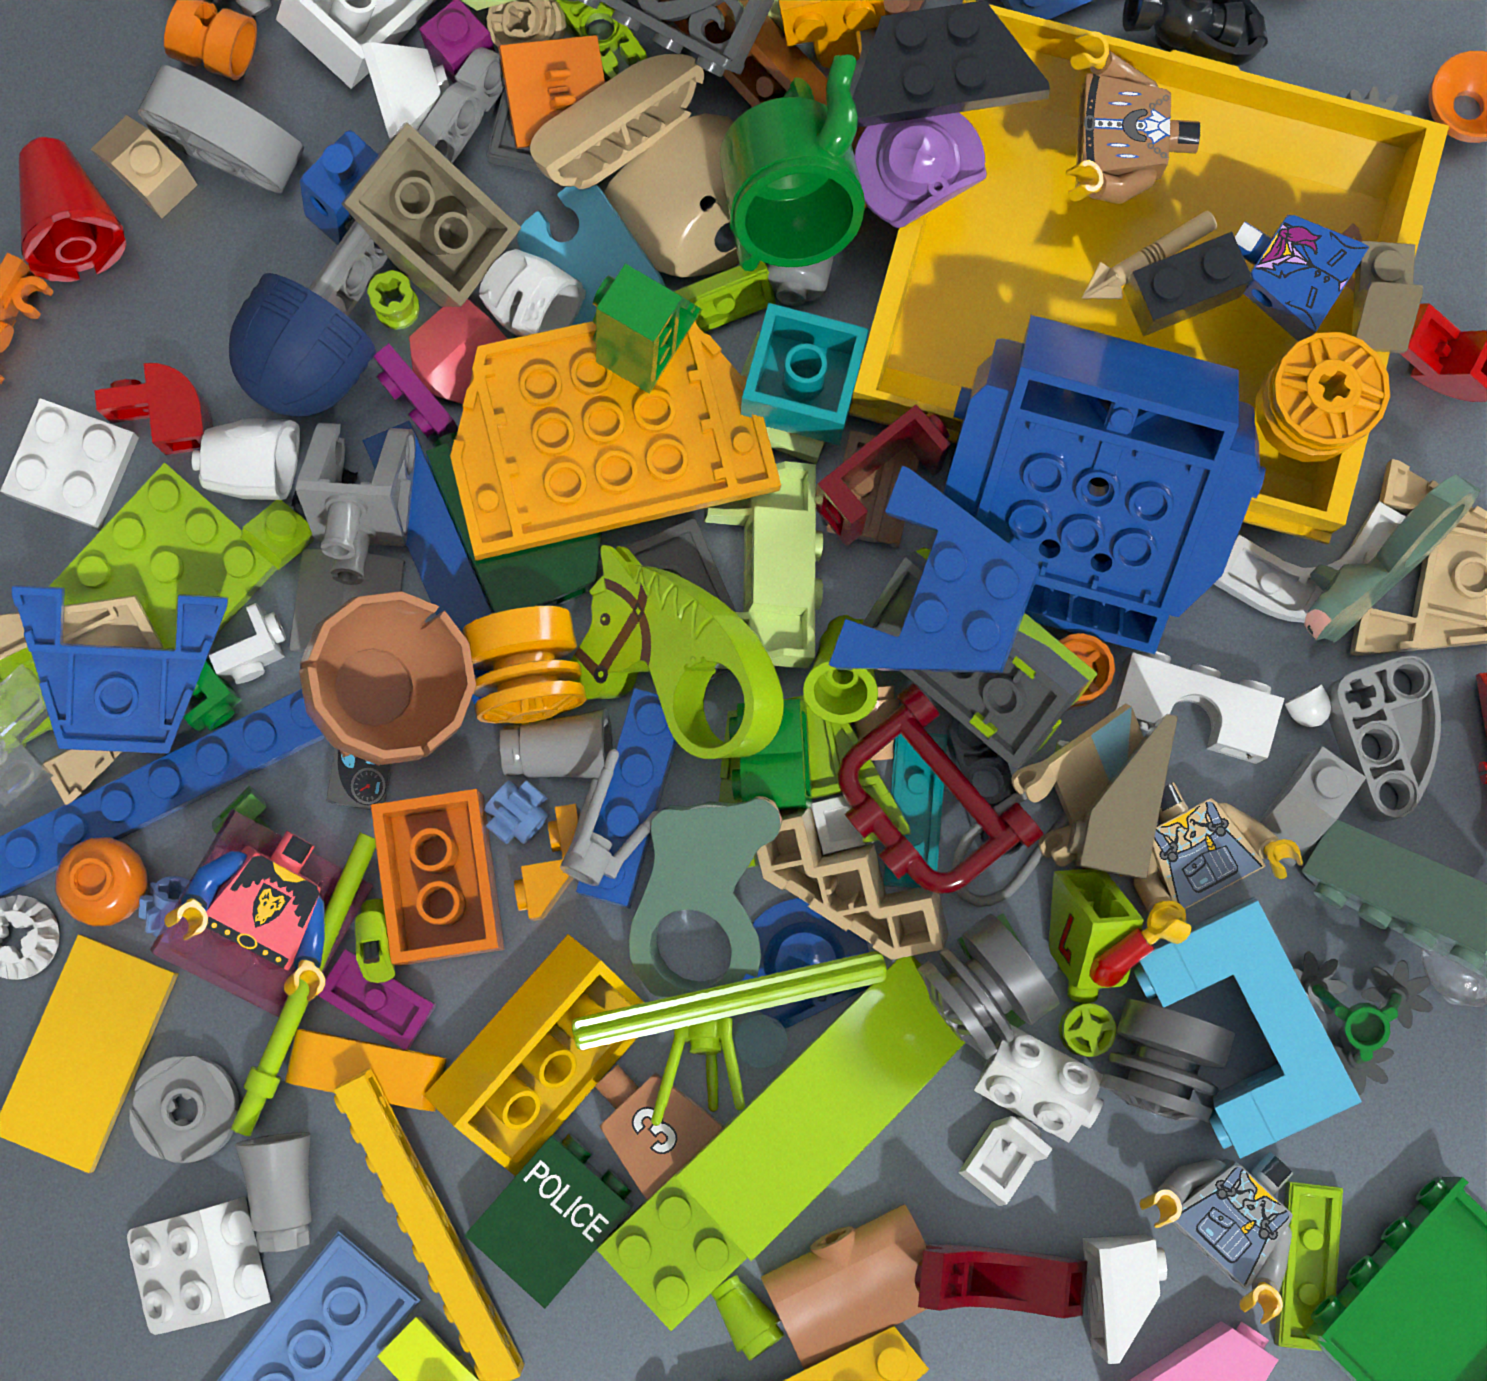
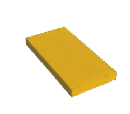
M78 934L0 1112V1137L84 1172H94L179 973L85 935Z

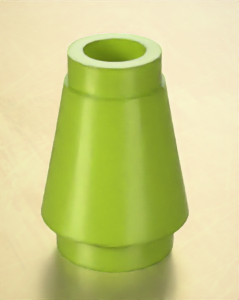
M737 1275L721 1284L711 1293L737 1353L743 1351L749 1361L762 1354L785 1336L777 1325L781 1320L741 1282Z

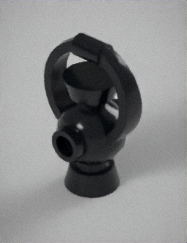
M1125 0L1122 17L1124 30L1126 32L1147 31L1154 26L1157 44L1168 52L1186 49L1192 55L1240 66L1251 61L1268 44L1265 18L1250 0ZM1213 3L1219 4L1216 9H1214ZM1245 23L1248 46L1236 47Z

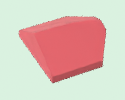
M468 299L461 307H442L409 336L412 371L433 396L463 405L472 376V367L477 347L508 339L495 323Z

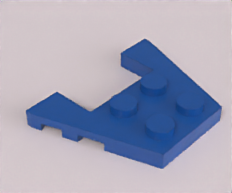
M902 466L885 512L888 516L938 533L900 636L896 637L845 619L829 665L838 670L878 669L879 671L931 670L932 672L1003 673L1040 568L910 468Z
M12 586V598L20 614L25 631L24 637L39 676V686L58 748L169 754L227 609L228 597L179 594L176 649L63 643L65 588Z

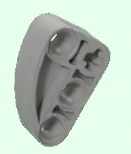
M168 65L160 66L137 110L150 131L171 148L276 193L283 192L304 150V146L300 141L257 111L206 82Z
M1411 655L1354 671L1332 683L1326 690L1331 702V712L1328 718L1344 762L1366 777L1355 793L1359 806L1366 816L1378 822L1391 821L1413 812L1429 784L1439 749L1441 710L1434 675L1428 663L1419 657ZM1396 670L1402 671L1409 676L1412 683L1409 695L1401 693L1394 685L1393 676ZM1359 692L1362 702L1359 704L1357 702L1348 703L1345 693ZM1365 734L1373 736L1380 744L1381 752L1377 760L1369 758L1362 750L1361 742ZM1383 783L1392 786L1398 794V803L1394 810L1388 809L1380 800L1379 791Z

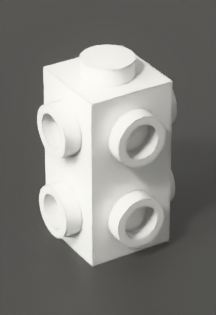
M1010 1024L1015 1039L1006 1043L1000 1037L995 1045L998 1052L987 1059L974 1091L1069 1143L1081 1125L1089 1129L1101 1111L1104 1100L1097 1097L1103 1074Z

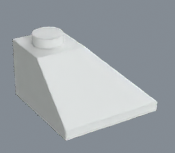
M377 42L361 44L389 139L391 140L403 123L406 122L418 131L442 94L449 87L443 65L433 67L427 49Z
M1146 1234L1083 1238L1084 1260L1088 1261L1086 1289L1091 1348L1108 1364L1121 1362L1160 1297L1159 1281H1166L1167 1262L1163 1247L1156 1248V1240Z

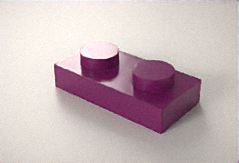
M389 343L374 355L376 362L382 370L376 378L394 400L398 399L401 395L408 400L414 408L408 413V416L426 438L434 432L439 438L453 432H458V426L454 419Z
M348 949L343 951L327 976L323 990L318 994L322 999L405 1051L410 1049L436 1007L435 1003L395 978L382 983L367 981L362 975L356 960V954Z

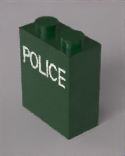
M557 1133L551 1135L464 1235L544 1309L634 1206V1203L627 1198L632 1189L610 1169L604 1175L597 1171L587 1161L593 1154L570 1133L564 1139Z

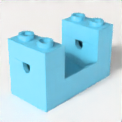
M1255 897L1191 926L1190 935L1182 943L1174 944L1164 939L1154 944L1155 950L1142 959L1140 965L1135 967L1134 973L1147 999L1151 1000L1158 996L1163 1008L1231 975L1235 976L1279 1062L1218 1091L1217 1097L1213 1096L1215 1109H1213L1209 1121L1222 1147L1226 1149L1233 1145L1239 1158H1243L1362 1102L1259 901Z

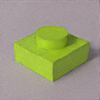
M282 500L274 501L244 525L241 535L244 541L278 570L314 541L308 522Z

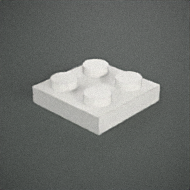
M40 398L0 492L8 497L101 530L139 437L129 430Z

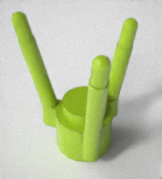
M726 1017L674 1029V1039L651 1118L654 1126H658L662 1122L685 1042L690 1044V1053L706 1055L708 1109L711 1112L718 1110L717 1054H720L722 1049L734 1106L738 1111L745 1108L743 1087L732 1038V1018Z

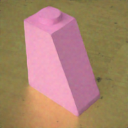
M1220 1321L1129 1381H1266L1277 1364L1278 1359L1264 1350L1269 1340L1245 1323L1240 1322L1237 1329L1234 1330Z

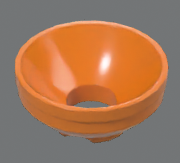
M1467 51L1449 58L1439 68L1430 86L1428 105L1435 122L1448 125L1447 135L1456 140L1467 143L1487 141V52ZM1459 96H1469L1475 99L1480 107L1479 117L1471 120L1460 117L1455 112L1454 99Z

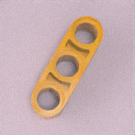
M297 1029L285 1082L335 1093L334 1089L341 1082L371 1068L389 1104L418 1110L436 1111V1108L424 1095L444 1073L447 1058L412 1050L405 1051L402 1048L316 1031Z

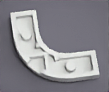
M1379 501L1373 506L1349 549L1339 560L1327 566L1339 570L1344 564H1368L1406 517ZM1238 535L1223 575L1214 583V585L1267 615L1282 620L1305 623V617L1309 609L1323 592L1310 576V573L1316 567L1302 568L1285 562L1241 535Z

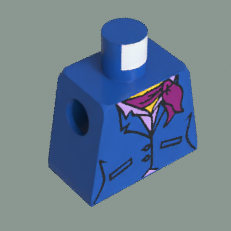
M1287 215L1272 237L1246 221L1235 235L1244 259L1254 265L1250 270L1253 282L1243 294L1298 342L1312 336L1318 330L1369 249V246L1360 241L1295 215Z

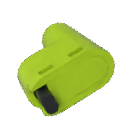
M370 899L361 905V914L355 918L356 960L363 977L367 981L382 983L391 980L395 976V965L391 964L383 899Z

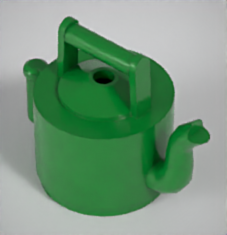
M853 55L834 56L827 77V106L815 101L812 89L805 80L795 77L783 98L772 99L752 107L738 117L726 132L720 147V166L731 219L730 230L734 233L739 264L745 271H754L760 261L778 267H804L817 264L842 251L857 234L863 220L865 198L852 147L858 122L856 105L850 91L857 63Z

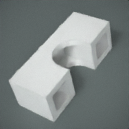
M1140 651V654L1132 653L1124 660L1109 714L1126 703L1132 706L1140 729L1149 731L1156 721L1166 714H1170L1175 703L1182 701L1193 702L1206 711L1211 721V734L1206 749L1254 764L1268 758L1284 698L1270 694V686L1242 679L1240 684L1220 679V671L1203 665L1192 664L1190 669L1170 664V656L1156 651L1155 655Z

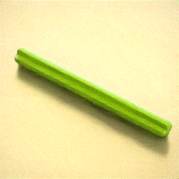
M872 951L578 1017L572 1021L574 1041L578 1049L584 1050L876 984L886 980V963L880 952Z

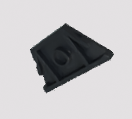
M983 0L881 16L852 98L856 105L858 115L857 128L1049 99L1050 87L1049 82L987 1Z

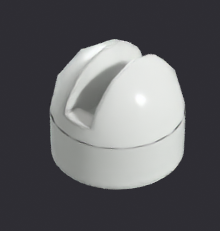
M1322 684L1301 693L1284 704L1294 721L1306 727L1322 725L1328 719L1331 712V702Z

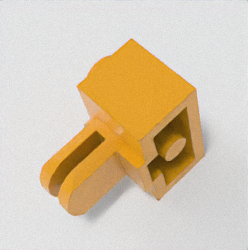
M778 0L787 47L813 42L816 57L820 64L826 68L831 67L835 55L849 54L853 55L856 61L859 60L862 50L860 31L878 27L881 16L886 15L884 0Z

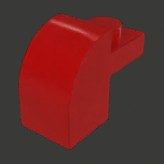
M1430 303L1420 304L1408 349L1404 354L1399 353L1415 366L1410 376L1424 386L1443 395L1463 401L1487 402V330L1460 331Z
M143 363L146 383H141V381L135 379H122L112 382L110 388L94 390L96 410L110 423L150 418L152 443L165 455L200 450L204 431L213 427L211 411L202 394L185 375L175 368L164 364Z

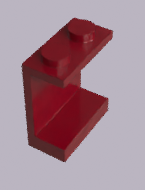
M916 404L817 483L815 496L816 511L846 546L863 534L868 510L851 490L906 446L910 448L927 470L935 476L942 470L951 445L947 441V438L950 437L947 428L934 413L929 412L925 415Z

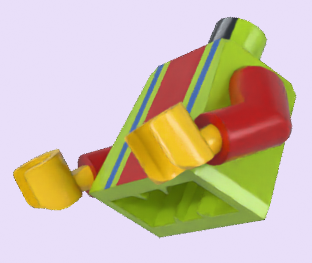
M1089 868L1054 871L1049 950L1068 978L1067 996L1078 1003H1093L1098 999L1100 988L1121 987L1128 980L1131 968L1155 950L1153 944L1160 938L1174 944L1185 941L1190 935L1191 926L1179 920L1183 912L1168 905H1157L1149 913L1147 928L1142 930L1144 919L1107 872Z

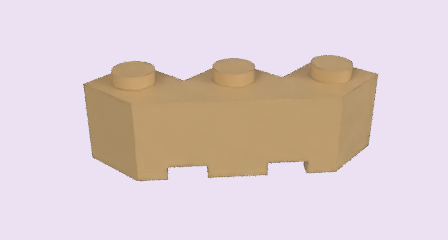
M812 808L779 811L783 821L778 835L773 841L765 844L757 851L763 879L781 890L785 888L809 904L808 907L845 931L849 929L873 944V949L891 960L944 949L949 932L938 893L919 887L886 894L874 844L822 855Z

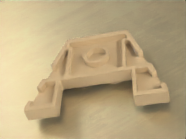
M1391 459L1386 464L1379 501L1397 512L1409 514L1439 483L1434 480L1428 482L1409 471L1410 466L1399 460ZM1471 506L1456 527L1422 561L1412 617L1370 608L1355 624L1350 655L1364 656L1487 644L1486 510L1479 506L1474 508Z
M136 595L64 605L63 643L165 649ZM19 612L0 615V660L27 647L24 637L25 631ZM68 749L44 761L43 766L64 804L67 805L73 802L121 752Z

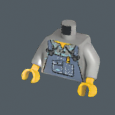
M1268 1152L1250 1173L1239 1163L1229 1159L1221 1161L1209 1158L1178 1166L1158 1188L1156 1193L1141 1199L1139 1205L1142 1210L1156 1205L1160 1210V1219L1154 1224L1155 1228L1172 1223L1235 1284L1244 1289H1247L1252 1284L1253 1290L1240 1300L1239 1306L1242 1311L1247 1312L1258 1302L1264 1312L1260 1321L1261 1324H1266L1279 1315L1283 1307L1279 1292L1287 1269L1292 1232L1288 1224L1293 1216L1274 1197L1278 1190L1293 1175V1172L1279 1158Z

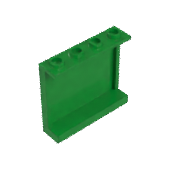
M1435 1177L1424 1185L1416 1196L1419 1204L1407 1218L1400 1216L1394 1220L1383 1232L1381 1239L1384 1241V1244L1372 1257L1369 1255L1362 1257L1348 1271L1346 1278L1350 1282L1336 1297L1334 1295L1326 1297L1312 1312L1311 1319L1314 1322L1304 1333L1352 1381H1487V1212L1463 1190L1469 1183L1464 1177Z

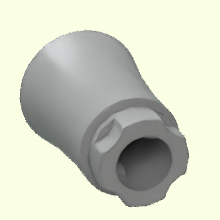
M606 708L574 716L521 723V725H504L503 730L500 731L501 766L505 776L524 775L525 778L577 777L599 779L607 755L613 749L611 722Z
M309 1132L267 1135L247 1139L235 1144L247 1189L252 1230L257 1231L256 1241L259 1252L288 1251L311 1243L308 1224L312 1222L309 1196L311 1133Z

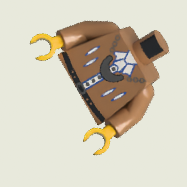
M1093 31L1076 37V43L1081 44L1085 48L1086 53L1074 55L1070 61L1074 69L1082 70L1090 67L1091 72L1094 74H1086L1079 92L1077 161L1075 166L1066 170L1067 176L1072 175L1076 177L1075 188L1070 190L1068 194L1069 198L1073 201H1079L1089 196L1101 201L1122 204L1151 188L1155 180L1161 179L1168 166L1169 152L1197 153L1200 141V122L1170 120L1171 92L1167 89L1159 88L1157 82L1109 51L1108 41L1105 36L1100 32Z

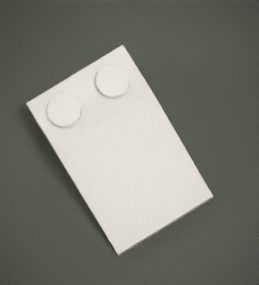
M282 0L276 20L352 89L369 73L361 44L377 42L397 45L436 0Z

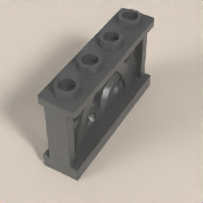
M579 0L595 9L598 8L600 2L614 8L611 16L612 19L637 32L641 24L656 31L653 41L677 54H680L683 46L698 54L694 62L696 65L719 77H722L725 69L741 75L745 67L744 62L774 3V0H749L746 7H744L739 0H672L661 2V0H638L641 6L639 8L626 0ZM726 2L735 16V30L730 39L720 44H714L706 37L704 32L705 26L708 22L714 20L718 23L721 30L724 29V16L716 6ZM689 18L690 35L666 22Z

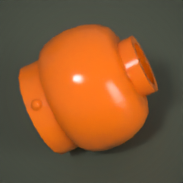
M111 837L90 838L74 845L61 859L55 874V892L62 908L75 920L91 926H110L129 918L138 909L140 896H144L148 890L147 870L141 856L127 843Z

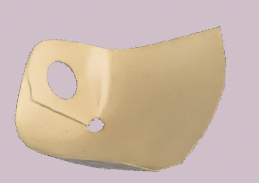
M704 113L682 120L658 139L650 148L629 161L609 182L604 192V195L657 271L679 277H694L726 270L739 264L736 246L727 252H721L715 246L716 233L720 227L731 220L720 166L722 140L729 127L734 123L728 116ZM710 195L714 197L716 202L713 206L707 209V211H702L700 201L705 196Z

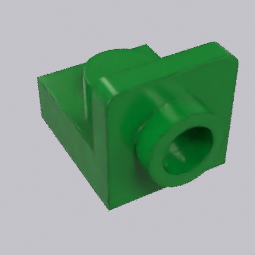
M209 657L206 659L193 695L199 700L205 695L207 698L183 718L189 726L198 731H203L206 728L211 731L226 723L235 713L233 707L242 700L228 681L216 674Z

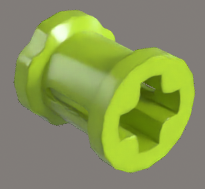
M394 270L375 275L369 283L367 294L370 297V304L375 310L379 321L387 328L394 330L405 329L411 326L418 318L420 303L415 292L411 289L409 279L401 272ZM400 294L402 295L403 300L401 303L392 301L387 307L385 303L387 298L396 300Z

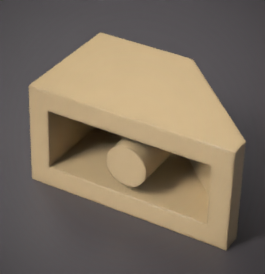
M127 115L91 148L92 152L161 219L198 185L184 163L148 128Z

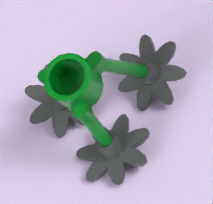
M1307 951L1303 958V971L1294 967L1293 969L1313 1008L1316 1003L1325 1013L1332 1014L1334 1012L1342 1020L1343 1026L1339 1029V1036L1344 1048L1333 1047L1348 1076L1351 1075V1081L1358 1095H1361L1365 1090L1366 1076L1375 1082L1386 1084L1388 1076L1376 1063L1385 1062L1392 1058L1394 1054L1392 1049L1383 1048L1391 1033L1389 1022L1398 1018L1402 1026L1409 1029L1413 1024L1411 1009L1426 1013L1433 1010V1006L1429 1001L1417 995L1430 985L1431 979L1422 976L1408 981L1409 968L1405 960L1398 962L1394 969L1393 977L1384 969L1374 966L1371 969V973L1380 987L1365 989L1361 996L1365 1000L1382 1003L1379 1007L1371 1003H1357L1348 1008L1332 995L1345 992L1348 989V985L1345 982L1330 979L1339 966L1338 960L1330 959L1318 967L1314 954Z

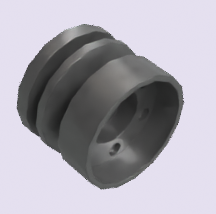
M988 914L962 934L966 948L972 957L966 963L947 948L938 953L950 972V975L946 978L930 961H927L917 969L925 982L931 1003L947 1025L961 1041L963 1040L976 1049L986 1060L998 1052L985 1031L988 1027L991 1026L1006 1043L1015 1039L1010 1024L1004 1016L1006 1013L1013 1010L1022 1020L1033 1025L1060 1004L1056 993L1041 970L1012 933L993 914Z
M1126 999L1117 1033L1135 1043L1138 1047L1135 1055L1110 1053L1109 1062L1130 1069L1128 1080L1104 1073L1100 1087L1110 1090L1128 1105L1176 1121L1201 1120L1209 1123L1213 1109L1190 1101L1192 1091L1217 1097L1219 1088L1213 1083L1197 1076L1200 1066L1226 1067L1235 1033L1215 1024L1138 1000Z

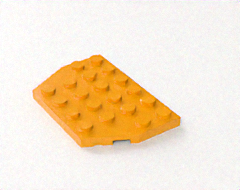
M593 321L478 346L472 367L470 384L463 403V412L456 440L454 439L450 455L475 561L780 491L781 482L764 417L753 414L752 417L741 415L742 396L747 377L745 375L741 376L721 353L720 346L710 335L705 334L697 326L696 321L650 394L596 363V342L593 341L596 325Z

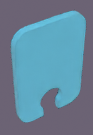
M596 184L586 189H578L575 186L565 187L557 194L564 206L572 209L579 219L577 234L571 240L558 242L552 236L550 223L541 211H536L520 226L521 229L517 234V240L521 251L546 259L580 281L583 289L586 290L585 299L572 325L593 321L597 308L593 305V299L597 290L608 275L615 279L625 263L665 286L661 275Z

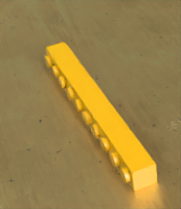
M371 1068L341 1082L334 1089L336 1094L334 1095L335 1104L342 1114L346 1113L351 1123L350 1132L356 1143L362 1144L367 1154L365 1160L368 1168L373 1174L377 1173L382 1182L381 1191L385 1200L389 1204L392 1203L398 1213L396 1219L403 1233L409 1234L413 1242L412 1250L415 1258L419 1263H424L429 1273L427 1277L430 1287L435 1293L439 1292L444 1301V1313L450 1323L454 1322L460 1332L459 1341L463 1350L466 1353H471L475 1361L474 1369L480 1381H512L520 1377L525 1364Z

